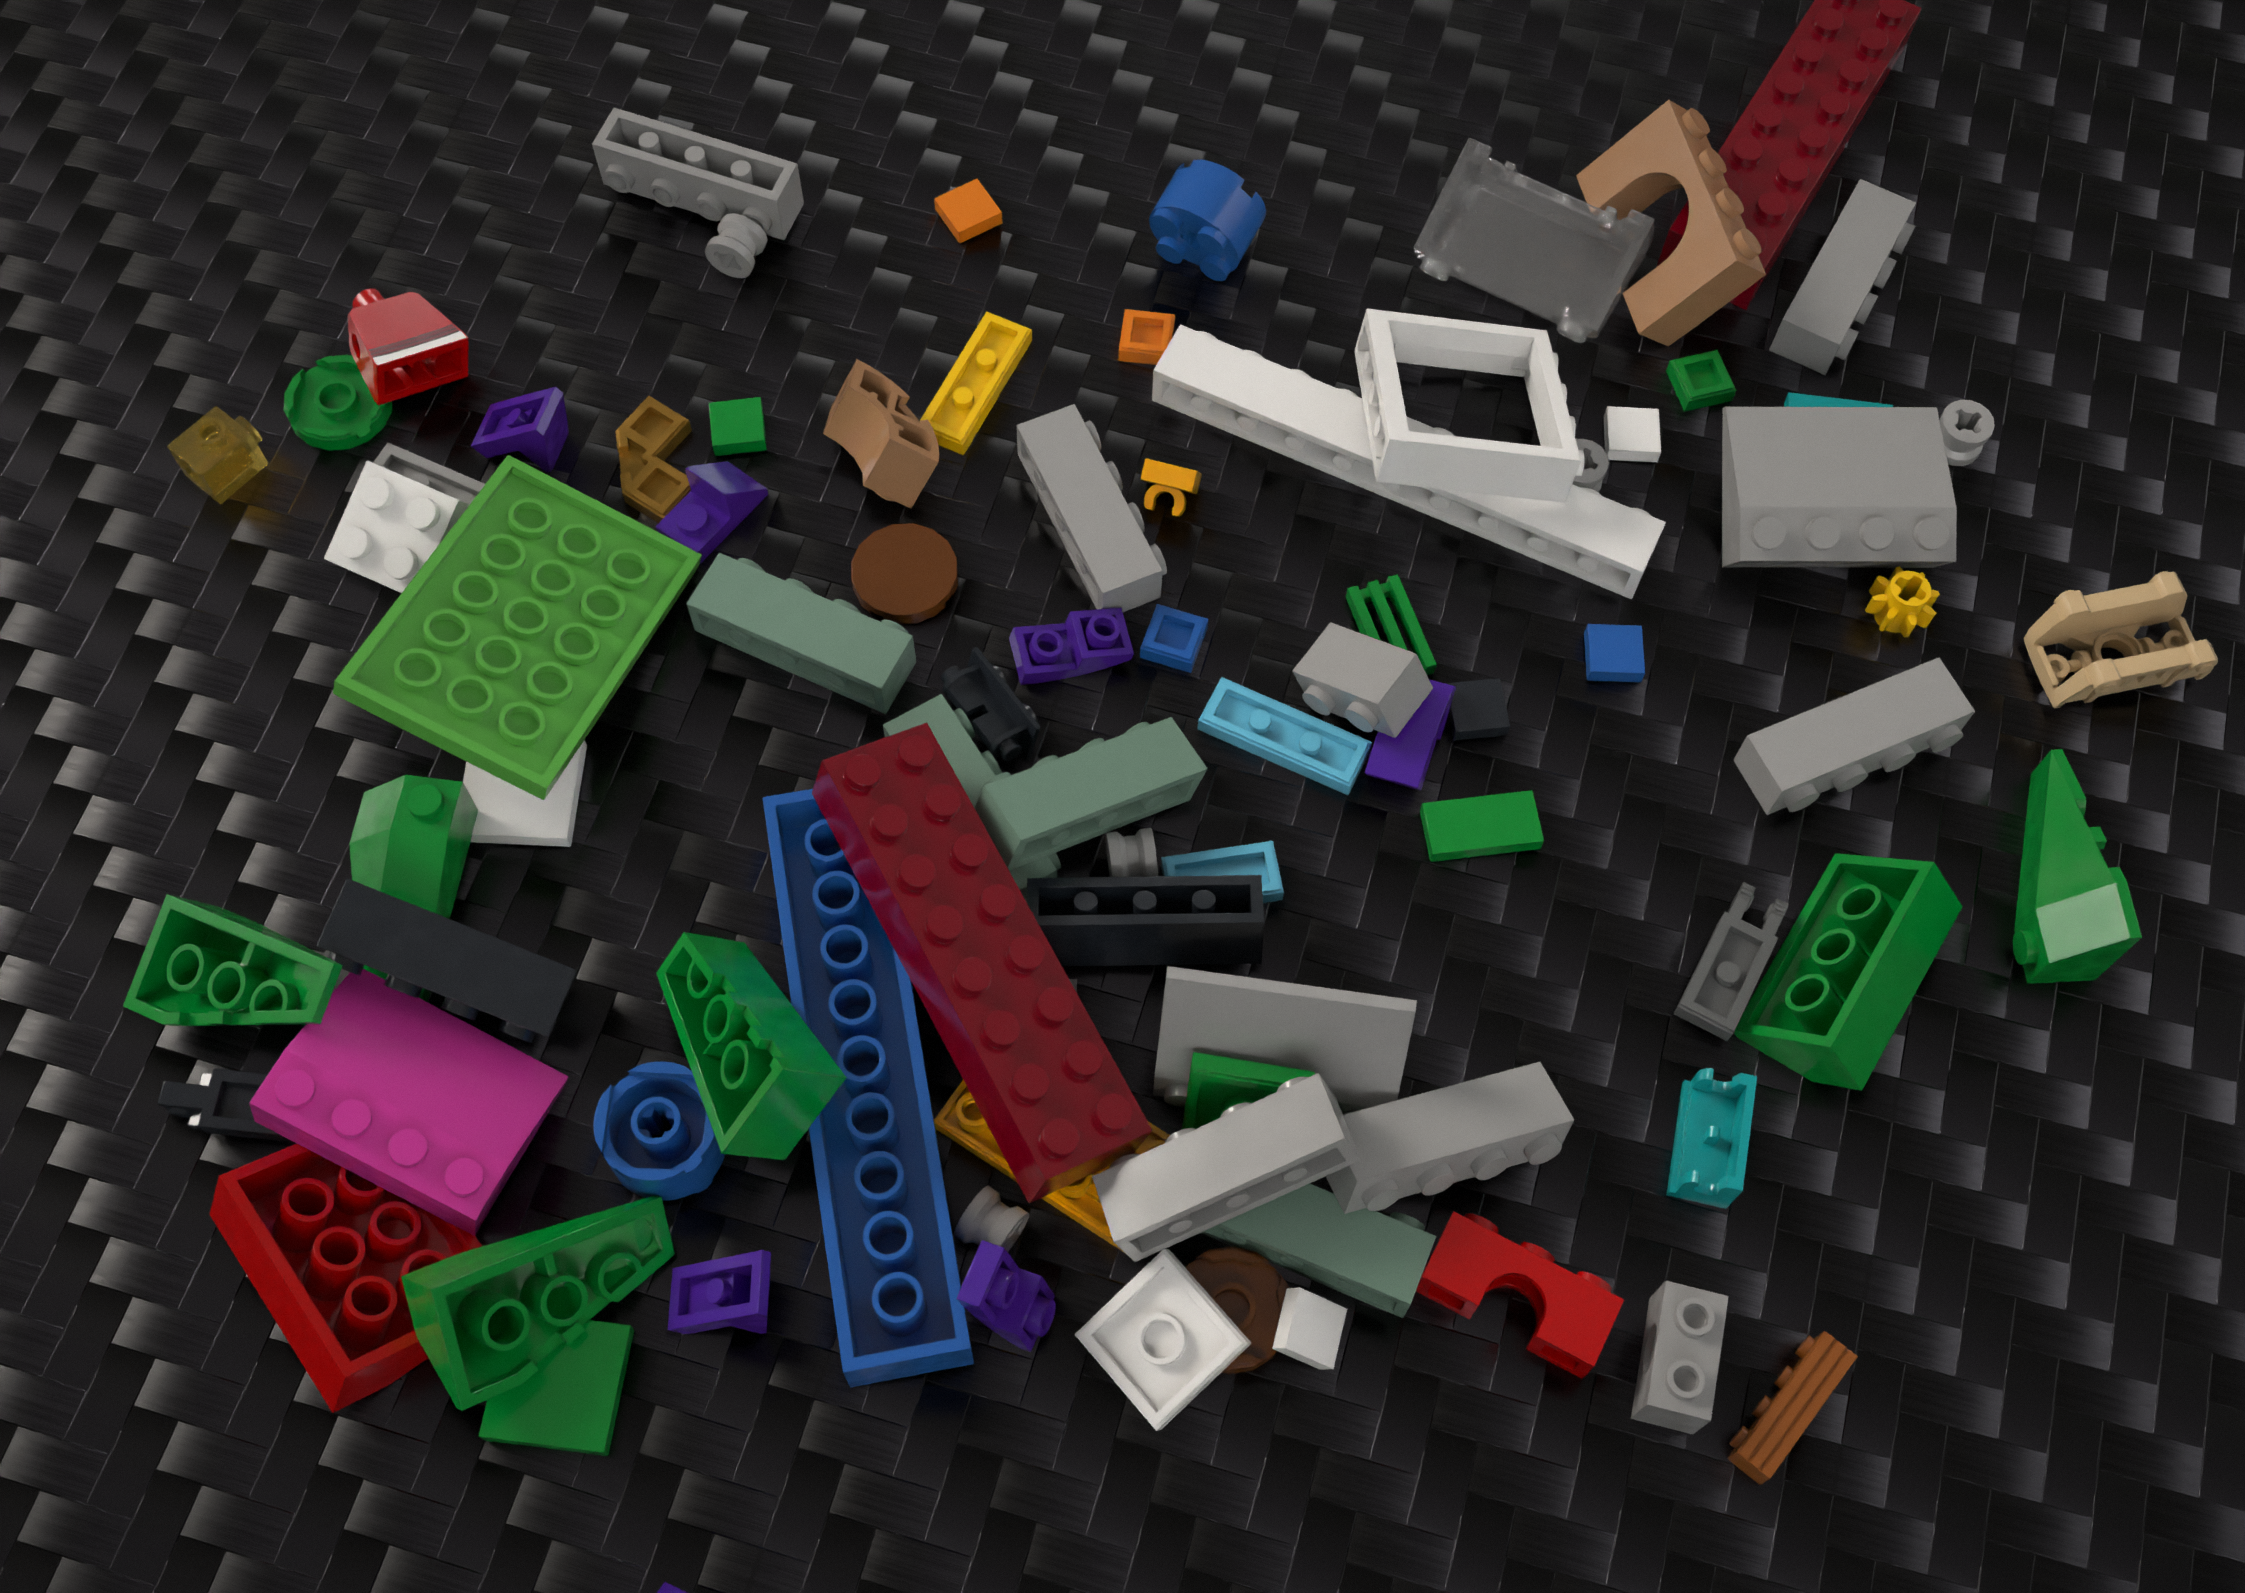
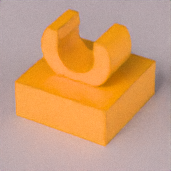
M1145 458L1141 480L1155 484L1145 494V508L1154 511L1157 497L1161 493L1169 492L1175 501L1172 515L1180 517L1186 508V497L1182 491L1197 494L1202 473Z

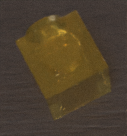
M217 406L212 408L167 446L185 476L219 504H222L269 464L258 446V443L262 441L258 431L242 416H238L233 420Z

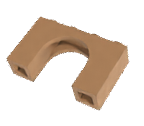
M1670 100L1666 101L1576 175L1591 214L1619 228L1626 225L1664 194L1678 188L1685 189L1689 202V217L1680 243L1663 263L1623 293L1638 334L1668 347L1766 275L1758 257L1762 251L1756 237L1746 229L1740 215L1744 212L1743 204L1727 185L1723 175L1726 173L1727 168L1723 159L1712 149L1706 135L1710 132L1706 120L1694 108L1686 110Z

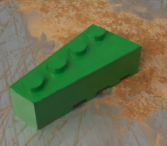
M684 932L656 974L721 1154L785 1160L847 1077L745 942Z

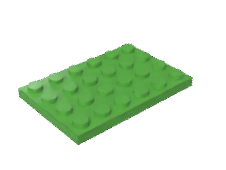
M507 455L335 679L333 694L545 800L698 569L702 554Z

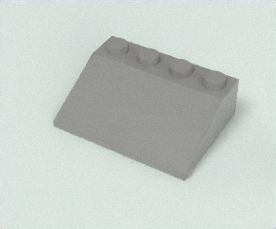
M1937 407L1723 408L1722 567L1896 568L1900 566L1901 568H1934L1956 562L1957 507Z
M1168 966L1153 1095L1164 1097V1101L1170 1105L1185 1108L1193 1052L1314 1071L1315 1074L1319 1073L1335 1095L1343 1115L1396 1101L1413 1028L1417 1000Z

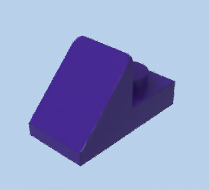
M552 387L490 404L471 447L485 458L520 451L545 472L550 473L555 466L569 433L563 392L557 387Z
M728 461L687 467L685 472L691 491L655 526L657 532L702 554L700 564L768 495L766 487Z
M759 1250L673 1268L668 1330L682 1334H691L731 1326L760 1334L767 1333L771 1252Z

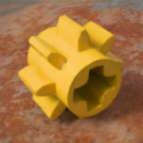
M1899 566L1895 568L1889 580L1882 576L1876 578L1869 590L1873 597L1865 611L1866 613L1874 614V618L1880 626V631L1886 630L1893 633H1901L1906 638L1909 637L1916 624L1927 628L1936 614L1931 607L1940 594L1939 591L1931 590V586L1923 572L1903 571Z

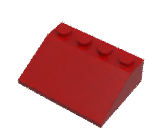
M294 1144L219 1175L209 1214L332 1413L392 1384L428 1359L415 1333L401 1276L459 1253L482 1247L476 1236L299 1144Z

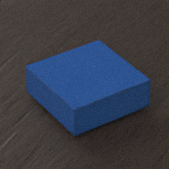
M1157 604L1140 647V658L1191 673L1208 629V619Z
M1587 624L1584 632L1587 681L1642 682L1645 675L1642 626Z

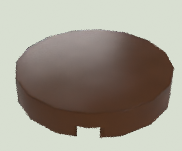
M914 523L892 524L874 531L858 546L851 561L853 591L861 606L870 614L872 611L876 615L882 616L883 620H890L898 624H917L939 614L946 607L945 602L951 598L952 593L954 596L958 586L957 557L949 542L935 530Z
M1234 1246L1210 1249L1196 1257L1186 1267L1189 1273L1252 1343L1222 1371V1373L1226 1374L1252 1371L1274 1357L1277 1351L1272 1349L1286 1289L1289 1288L1282 1275H1279L1276 1269L1268 1264L1269 1261L1257 1252Z

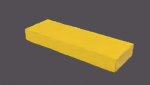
M986 311L920 419L930 422L938 445L961 455L965 454L1031 344L1032 329Z

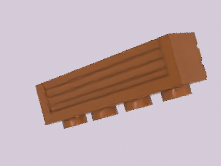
M1825 1331L1815 1339L1809 1335L1795 1352L1800 1357L1793 1368L1787 1365L1780 1372L1773 1383L1779 1387L1771 1399L1765 1395L1751 1413L1756 1417L1755 1421L1749 1429L1743 1425L1729 1443L1734 1447V1450L1727 1459L1759 1485L1773 1476L1858 1357Z

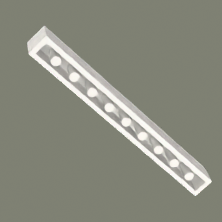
M1181 324L1153 370L1152 401L1629 599L1633 598L1666 523L1652 517L1642 509L1627 507L1601 496V494L1593 489L1578 487L1573 484L1565 503L1376 482L1362 398L1350 390L1335 388L1311 378L1301 370L1286 368L1264 359L1254 351L1239 349L1217 340L1210 333L1195 331ZM1407 417L1409 431L1454 436L1446 429L1433 428Z

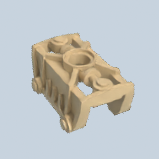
M2174 571L2160 572L2145 584L2083 596L2080 590L2065 591L2054 600V604L2029 628L2024 637V642L2040 683L2054 709L2060 708L2065 703L2078 700L2089 703L2098 696L2157 684H2160L2163 688L2171 686L2177 680L2192 677L2199 680L2212 671L2213 667L2218 663V658L2207 639L2195 641L2185 618L2181 617L2187 593ZM2168 622L2171 630L2158 643H2154L2148 637L2140 639L2134 637L2140 627ZM2061 643L2075 650V652L2072 654L2071 660L2067 661V659L2058 654L2047 656L2043 646ZM2106 647L2117 649L2125 658L2115 660L2111 658L2103 659L2101 649ZM2068 673H2075L2072 677H2070L2068 680H2066L2063 684H2061L2058 687L2059 683L2063 681V679L2067 676Z

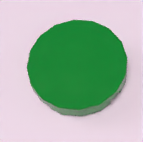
M351 355L324 357L315 361L316 367L311 368L306 373L302 369L292 378L284 395V412L296 435L312 447L334 451L351 449L366 443L385 427L392 413V401L381 405L376 404Z

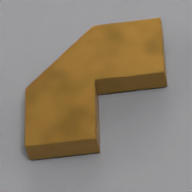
M648 396L615 432L621 469V487L625 503L659 523L691 491L687 475L664 462V460L688 436L692 429L688 419Z

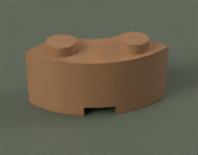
M857 359L831 406L823 434L843 446L855 458L863 474V486L875 491L876 494L885 500L896 501L912 508L939 462V445L936 435L928 420L919 421L906 406L910 397L899 386L876 369Z

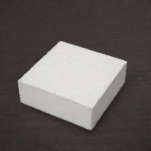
M1607 406L1603 418L1605 452L1608 460L1658 462L1661 454L1659 409Z
M1300 1287L1287 1288L1272 1349L1320 1370L1334 1369L1347 1309Z

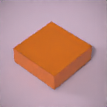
M978 179L934 198L935 210L959 243L1003 223L1002 211Z
M1125 309L1118 361L1157 365L1173 338L1175 314Z

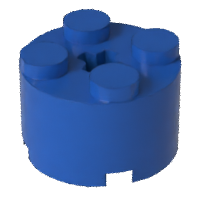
M1193 160L1190 167L1184 168L1183 163L1176 170L1149 216L1150 228L1158 240L1155 249L1166 261L1179 264L1185 259L1199 265L1201 271L1210 279L1224 281L1229 273L1237 268L1265 220L1266 208L1264 202L1257 192H1255L1251 199L1241 189L1245 180L1222 165L1207 160Z
M649 1062L627 1071L629 1075L620 1080L614 1087L610 1085L602 1094L595 1111L593 1125L595 1141L618 1180L631 1192L641 1197L647 1198L657 1195L662 1198V1201L683 1198L692 1193H700L707 1189L721 1167L726 1154H721L692 1071L685 1066L672 1062ZM664 1125L672 1126L671 1130L665 1131L662 1137H652V1135L662 1134Z

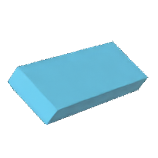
M1221 677L1198 720V730L1346 795H1349L1372 746V742L1223 677Z

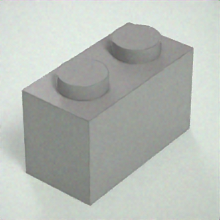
M1331 622L1293 669V673L1304 692L1302 697L1306 704L1314 711L1322 715L1336 714L1348 719L1362 731L1372 732L1374 729L1394 738L1397 737L1433 689L1416 653Z

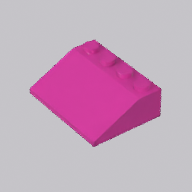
M363 969L361 975L349 972L333 991L321 1024H306L283 1051L249 1102L254 1121L475 1236L567 1083L569 1076L419 997L415 998L383 985L384 979Z

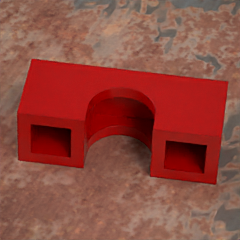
M1453 1211L1422 1273L1416 1292L1469 1320L1478 1308L1484 1294L1496 1288H1510L1520 1292L1531 1303L1536 1317L1535 1329L1526 1350L1583 1379L1595 1366L1624 1299L1611 1293L1612 1287L1600 1277L1583 1271L1574 1274L1555 1264L1554 1256L1542 1247L1528 1242H1522L1521 1245H1518L1499 1235L1498 1227L1486 1218L1472 1213H1466L1465 1216H1462Z

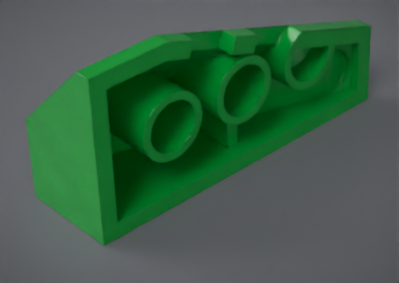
M2063 749L2051 750L2030 775L2015 934L2013 936V953L2016 961L2023 965L2027 984L2096 980L2142 938L2128 883L2120 867L2108 868L2100 852V849H2104L2107 840L2101 827H2088L2084 819L2086 797Z
M404 775L364 792L349 843L352 880L450 919L478 814V809L464 783L461 781ZM366 965L363 968L384 980L388 976V974ZM422 988L419 998L428 1002L431 991Z

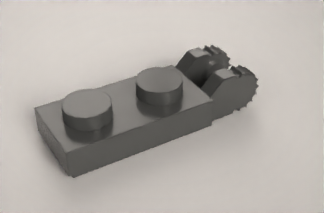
M1745 882L1742 883L1728 912H1724L1674 1012V1015L1725 1041H1728L1735 1031L1778 940L1775 934L1788 908V903L1776 898L1774 903L1770 904L1767 908L1760 929L1741 920L1744 912H1747L1754 899L1753 893L1756 887Z

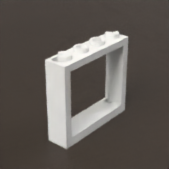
M1366 309L1354 352L1376 482L1565 503L1575 476H1582L1585 458L1583 450H1578L1575 439V418L1569 416L1566 405L1567 388L1565 384L1560 382L1558 355L1552 352L1547 330ZM1396 362L1524 377L1541 446L1409 431Z

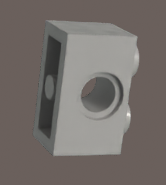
M1665 1281L1650 1297L1631 1419L1689 1434H1694L1711 1421L1729 1296Z

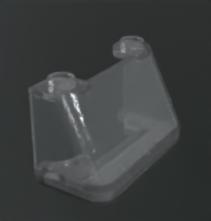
M1468 138L1413 247L1416 256L1423 261L1420 269L1443 281H1447L1450 275L1558 324L1556 330L1573 341L1584 343L1586 337L1597 338L1654 240L1655 219L1631 209L1627 218L1618 220L1617 209L1607 206L1605 211L1517 173L1515 164L1507 161L1505 166H1503L1500 162L1489 158L1492 147Z

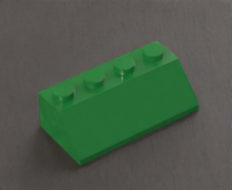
M1835 853L1746 1006L1734 1031L1737 1038L1812 1082L1862 1091L1963 907L1936 864L1928 861Z

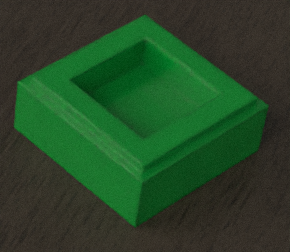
M1718 350L1670 360L1666 369V373L1684 412L1732 401L1737 391Z
M761 397L709 403L712 447L715 456L767 450Z

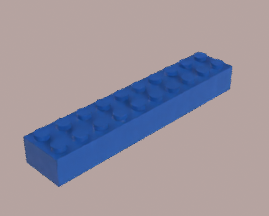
M813 789L763 797V805L791 1005L847 1077L811 1124L809 1133L842 1369L851 1388L972 1365L974 1360L966 1311L956 1299L961 1289V1280L912 982L812 795Z

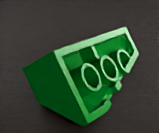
M167 894L123 1007L169 1026L321 1024L343 965L255 921L226 909Z
M654 1195L465 1251L403 1275L401 1279L416 1336L456 1408L463 1411L522 1385L539 1370L536 1367L538 1363L563 1342L570 1344L585 1331L582 1327L610 1302H620L673 1257L675 1252L662 1198Z

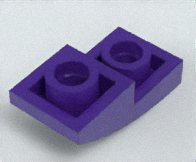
M1122 608L1071 611L1065 623L1013 627L1009 637L1021 685L1061 680L1096 672L1129 661L1134 655Z
M1429 680L1433 689L1397 737L1394 738L1378 731L1365 774L1370 777L1422 790L1436 740H1441L1456 690L1455 686Z
M984 1240L981 1241L956 1298L966 1310L992 1331L1018 1348L1028 1352L1032 1351L1037 1337H1043L1048 1332L1056 1310V1303L1053 1300L1055 1295L1042 1276L1020 1269L1004 1247Z

